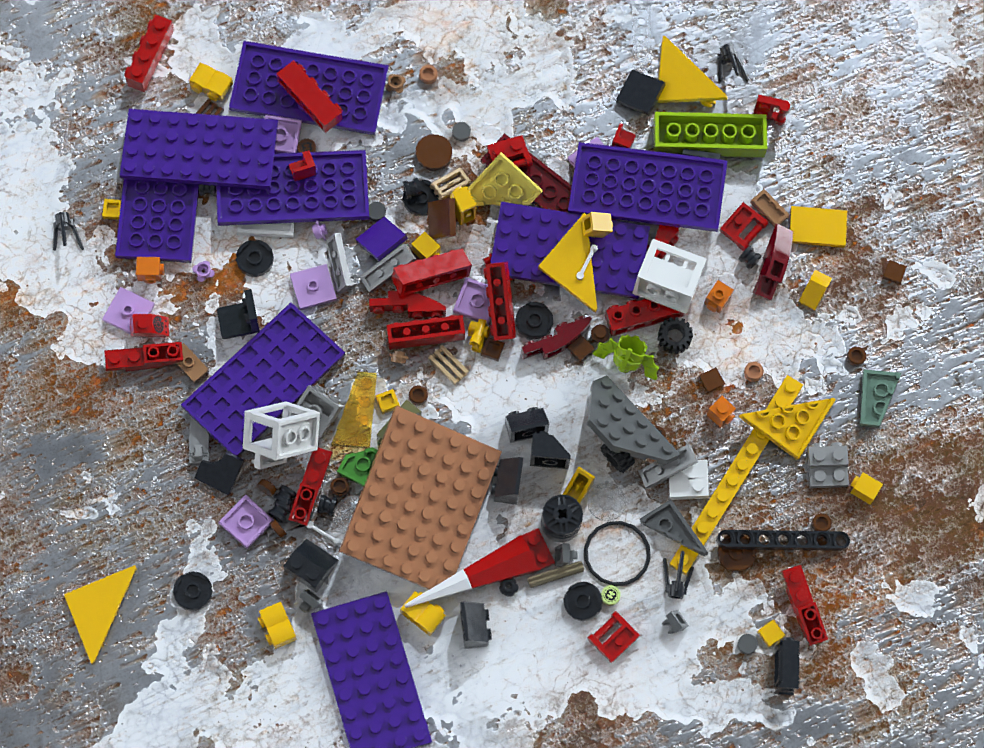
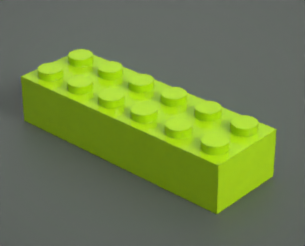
M655 112L653 119V151L682 155L685 148L721 154L720 157L764 158L767 151V114Z

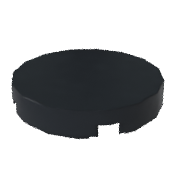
M419 180L422 196L415 195L411 199H407L403 191V203L409 213L415 216L428 215V202L439 200V196L435 195V190L430 188L432 182Z
M261 240L246 241L237 250V266L247 276H262L273 266L274 256L272 249Z
M529 302L518 310L516 327L524 337L541 339L551 331L553 314L545 304Z
M192 571L181 575L176 580L173 594L175 601L180 607L188 611H197L208 605L212 599L213 589L207 576L200 572Z
M586 581L571 585L563 599L567 613L573 619L579 621H589L595 618L603 606V596L600 590Z

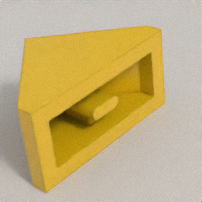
M815 270L798 302L816 310L832 278Z
M578 467L562 495H569L580 504L594 484L595 476Z

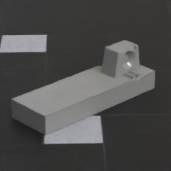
M334 233L326 240L337 293H344L349 288L355 287L358 282L356 274L349 273L341 233Z
M402 244L362 274L360 279L367 290L372 293L392 278L394 267L414 262L416 258L408 246Z
M191 416L189 465H200L202 460L209 461L210 434Z
M687 444L678 449L677 451L680 453V456L673 462L661 465L655 461L640 469L638 472L645 488L649 489L698 463L691 445Z

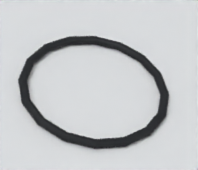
M609 521L596 527L588 536L584 547L585 563L590 573L600 582L613 586L628 585L637 581L647 570L651 559L650 545L644 533L634 525L623 521ZM609 525H623L632 528L641 536L646 545L647 558L643 569L636 577L625 582H612L603 579L593 570L589 562L588 547L592 537L600 529Z

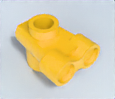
M478 319V322L471 321L468 327V336H471L469 344L472 345L471 349L478 353L482 351L484 338H488L490 334V326H488L487 321L484 319Z

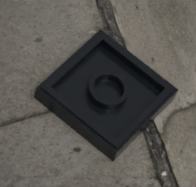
M632 69L616 98V103L650 115L665 87V82Z

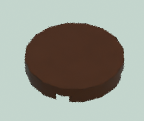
M438 134L424 136L416 146V159L426 169L438 171L445 168L451 161L452 146L444 136Z
M745 535L740 536L741 543H750V539ZM726 536L721 542L729 544L731 539L729 536ZM718 546L717 558L726 570L743 572L753 565L756 558V550L722 549Z

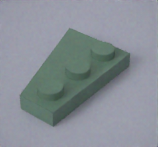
M867 369L862 371L860 426L880 427L902 373Z

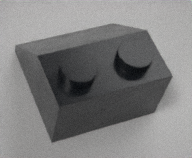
M532 407L527 409L526 412L513 411L505 416L510 443L533 438V433L539 431L548 432L549 420L543 408Z
M539 431L533 433L530 466L568 469L571 455L553 435H549L548 432Z
M524 457L500 459L499 465L496 466L494 471V477H497V482L492 484L491 495H494V502L517 505Z
M306 539L293 551L283 565L286 573L317 593L339 560Z
M461 602L460 615L464 649L488 646V640H492L491 628L487 629L486 621H489L488 609H484V603Z

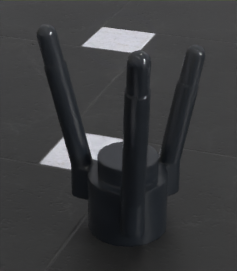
M722 45L719 48L720 54L717 55L719 60V81H722L723 60L726 63L731 62L736 76L739 75L737 62L745 80L749 81L738 53L734 49V45Z
M68 212L55 214L53 250L56 251L58 230L62 234L63 246H67L66 231L70 227L80 249L84 250L75 227L74 219H70V214Z
M681 551L677 580L672 581L671 584L667 559L663 558L665 592H668V597L683 599L684 595L687 594V588L694 567H690L683 586L681 576L684 551Z

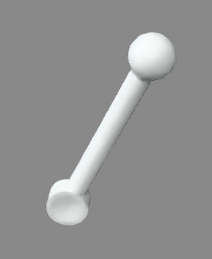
M596 245L590 247L591 251L581 271L576 275L578 280L584 278L583 273L594 252L598 250Z
M309 521L306 526L307 529H313L332 540L336 546L341 545V539L334 538L317 528L312 521Z

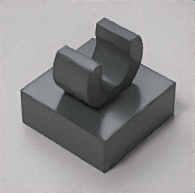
M562 543L555 547L556 567L565 566L570 561L573 562V559H578L577 551L570 550V544Z
M309 589L303 590L299 597L304 601L299 606V609L305 613L311 607L314 609L319 608L324 601Z
M678 610L668 613L666 615L667 619L662 622L663 626L668 623L672 625V629L668 631V634L682 631L689 626Z

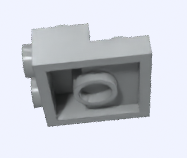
M316 384L315 386L309 385L296 405L320 412L318 439H321L344 406L340 404V399L333 395L327 396L324 394L326 390Z
M841 442L831 443L830 446L814 443L811 447H808L806 453L810 488L849 486L847 446H842Z

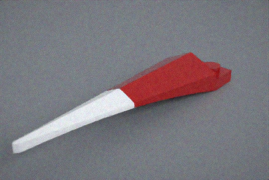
M539 528L516 537L406 603L405 607L408 608L469 589L536 573L554 565L555 561Z

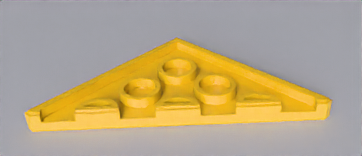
M666 36L662 37L659 80L665 82V87L657 100L658 103L728 100L727 95Z
M583 213L539 264L538 269L593 312H596L597 302L592 259H590L583 273L584 278L582 280L576 278L577 273L581 271L591 251L589 237L583 236L581 218L586 216Z
M830 398L740 414L739 418L798 460L836 399Z
M135 565L64 594L92 665L96 662V658L114 622L121 602L131 584L130 582L137 570Z

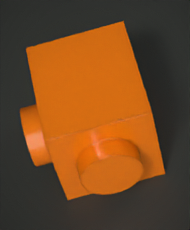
M137 257V280L149 284L161 281V275L165 273V265L161 263L160 257Z
M717 280L707 295L704 304L710 311L720 314L731 298L734 289Z
M721 396L709 408L707 416L721 428L725 423L728 425L735 418L734 412L736 408Z

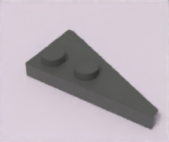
M671 499L640 518V522L648 528L704 557L708 555V551Z

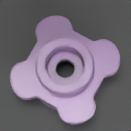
M316 220V224L312 225L313 233L316 239L323 238L326 240L327 228L324 223L322 224Z
M209 261L200 262L192 268L199 282H203L208 277L212 278L215 274L214 270L210 268Z

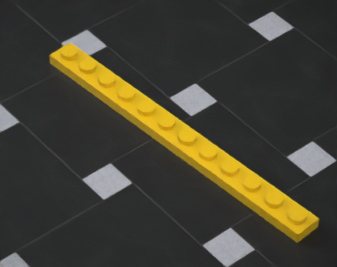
M787 375L766 410L792 405L803 384ZM755 429L752 430L692 527V530L703 546L769 442L768 438ZM681 545L669 566L678 571L681 551H684L682 574L686 575L697 558L698 553Z

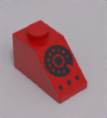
M132 314L130 317V336L169 337V318L155 314Z

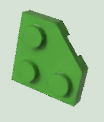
M371 447L358 453L347 454L339 466L337 474L364 487L378 450Z

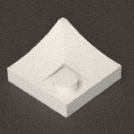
M698 460V463L669 478L671 500L709 498L708 460Z

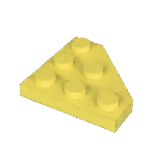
M502 152L468 187L477 206H501V202L530 205L543 191Z

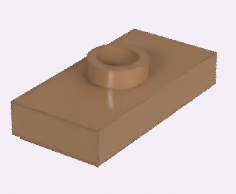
M765 189L750 201L773 227H775V224L781 225L790 216Z
M183 343V361L176 364L195 384L209 372V369Z

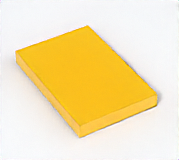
M791 206L789 229L793 231L792 243L845 248L846 210Z

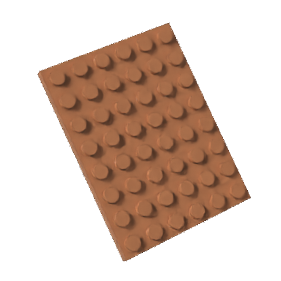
M395 406L338 552L429 590L455 575L502 451L399 406Z

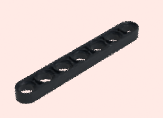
M726 529L717 535L716 543L722 549L842 551L850 544V537L842 531ZM721 535H728L731 539L730 543H722ZM747 535L750 543H741L740 536ZM781 535L786 536L788 544H780L778 537ZM759 536H767L769 543L767 545L761 544ZM823 536L826 539V545H819L816 541L817 537ZM797 537H806L807 544L800 545L797 541ZM836 537H843L845 545L839 546L835 541Z

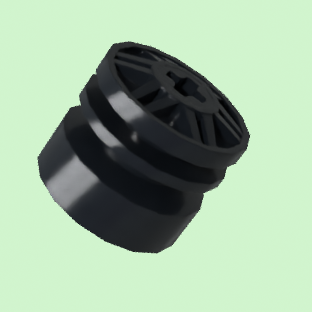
M561 494L549 499L543 507L541 516V527L544 534L555 542L570 541L577 536L583 520L581 505L575 498L569 495ZM559 514H560V515L566 514V517H565V518L562 517V518L560 519V518H559Z

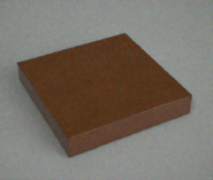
M455 198L428 202L429 236L433 240L456 236Z

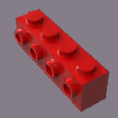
M155 14L153 20L148 22L147 32L141 37L139 42L140 47L138 51L133 53L132 64L126 68L124 73L128 87L145 93L174 32L172 20Z
M293 60L276 73L277 81L324 133L342 121L343 111L341 107L330 100L329 94L318 87L317 81L306 74V70L301 64L298 65Z
M463 248L440 255H433L422 260H416L408 264L398 265L393 268L391 280L400 296L470 277L472 264Z
M508 261L485 264L484 277L488 283L486 296L490 301L488 314L492 319V325H490L491 336L494 337V341L516 338Z
M645 298L640 301L630 300L622 306H610L605 312V319L611 337L659 324L665 320L668 321L671 317L675 319V317L680 318L684 316V313Z
M450 315L443 318L434 317L428 320H412L405 323L396 322L386 325L389 350L465 340L463 315Z

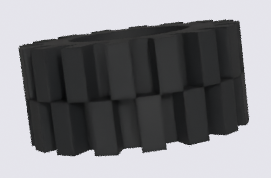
M671 317L660 326L658 332L660 347L663 346L664 351L669 350L670 354H672V351L675 354H678L679 351L682 353L691 344L693 329L689 327V322L685 323L683 318L678 320L679 317H675V319ZM670 330H679L682 333V339L678 342L671 341L668 337Z
M605 444L600 447L603 456L607 458L606 460L617 471L619 470L620 473H624L635 463V459L630 456V453L624 451L619 453L613 452Z

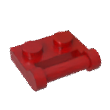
M758 94L753 114H767L768 120H773L777 125H783L786 120V112L790 109V103L786 100ZM774 108H779V112H774Z
M523 135L487 145L491 162L502 152L509 160L523 156L524 159L513 162L518 168L533 166L532 158L529 155Z
M742 202L721 226L719 231L733 241L742 251H745L751 241L769 223L760 214ZM753 220L756 221L757 224L744 239L740 238L739 236Z
M614 611L611 614V618L594 634H590L587 639L612 664L640 637V634L617 611ZM618 623L621 627L602 644L599 639Z

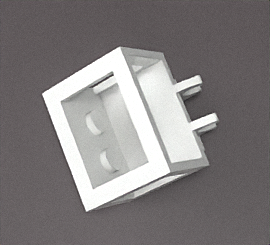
M652 239L632 294L686 314L707 259ZM656 250L696 264L694 271L686 269L688 264L686 261H684L682 267L668 262L670 258L668 254L665 260L654 257Z
M289 402L245 411L243 449L255 453V459L251 460L254 468L264 469L287 463L288 457L318 450L320 412ZM283 409L281 419L264 414ZM253 422L273 428L272 438L252 442Z

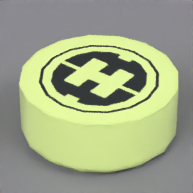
M613 585L606 586L601 592L603 603L608 606L616 605L621 597L619 589Z

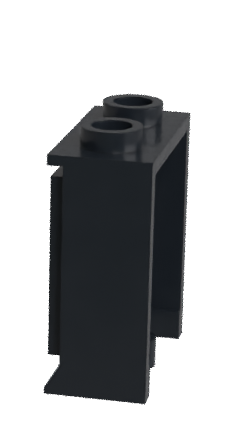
M784 637L774 647V650H776L774 687H777L774 694L794 695V689H799L800 641H794L792 637Z

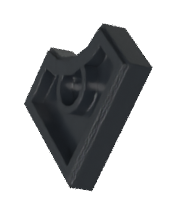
M226 452L222 459L209 462L202 460L194 479L226 495H230L245 460L230 452Z

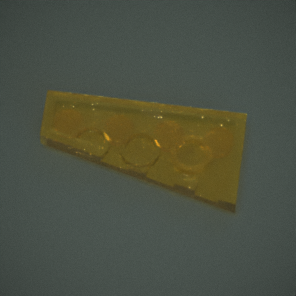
M357 373L331 446L370 448L377 373Z

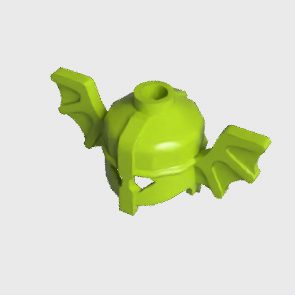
M622 335L618 343L610 338L606 343L599 342L598 348L592 353L604 359L608 354L614 352L613 362L620 372L636 371L642 364L646 377L653 380L658 378L657 371L659 366L654 363V355L649 356L645 354L648 346L639 339V336Z

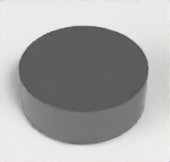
M458 122L453 126L452 135L457 141H466L470 137L471 128L467 123Z
M373 202L369 205V219L377 222L386 216V208L381 202Z
M744 634L739 638L737 646L741 653L749 655L757 649L758 641L755 636Z

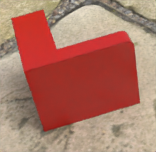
M620 123L612 141V146L631 148L636 134L623 130V124Z
M309 150L302 152L303 160L289 164L294 181L316 175V166Z

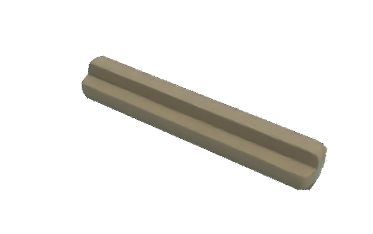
M578 561L528 577L527 581L530 588L537 587L583 572L584 565L582 561Z

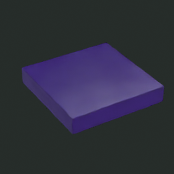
M384 216L357 237L356 241L376 260L381 261L408 238L404 232Z

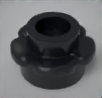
M514 578L500 582L499 590L507 597L513 596L519 589Z

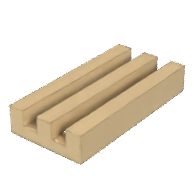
M458 168L431 183L430 188L434 189L435 195H438V199L442 200L449 197L455 188L468 186L471 181L463 170ZM459 174L461 175V176L458 177L457 179L450 181L448 184H446V185H444V186H442V187H440V188L438 187L439 185H441V184L445 183L446 181H448V180L454 178L455 176H457V175H459Z
M443 345L433 355L428 357L454 385L469 373ZM441 353L451 360L463 373L461 374ZM436 357L457 376L456 379L435 359Z

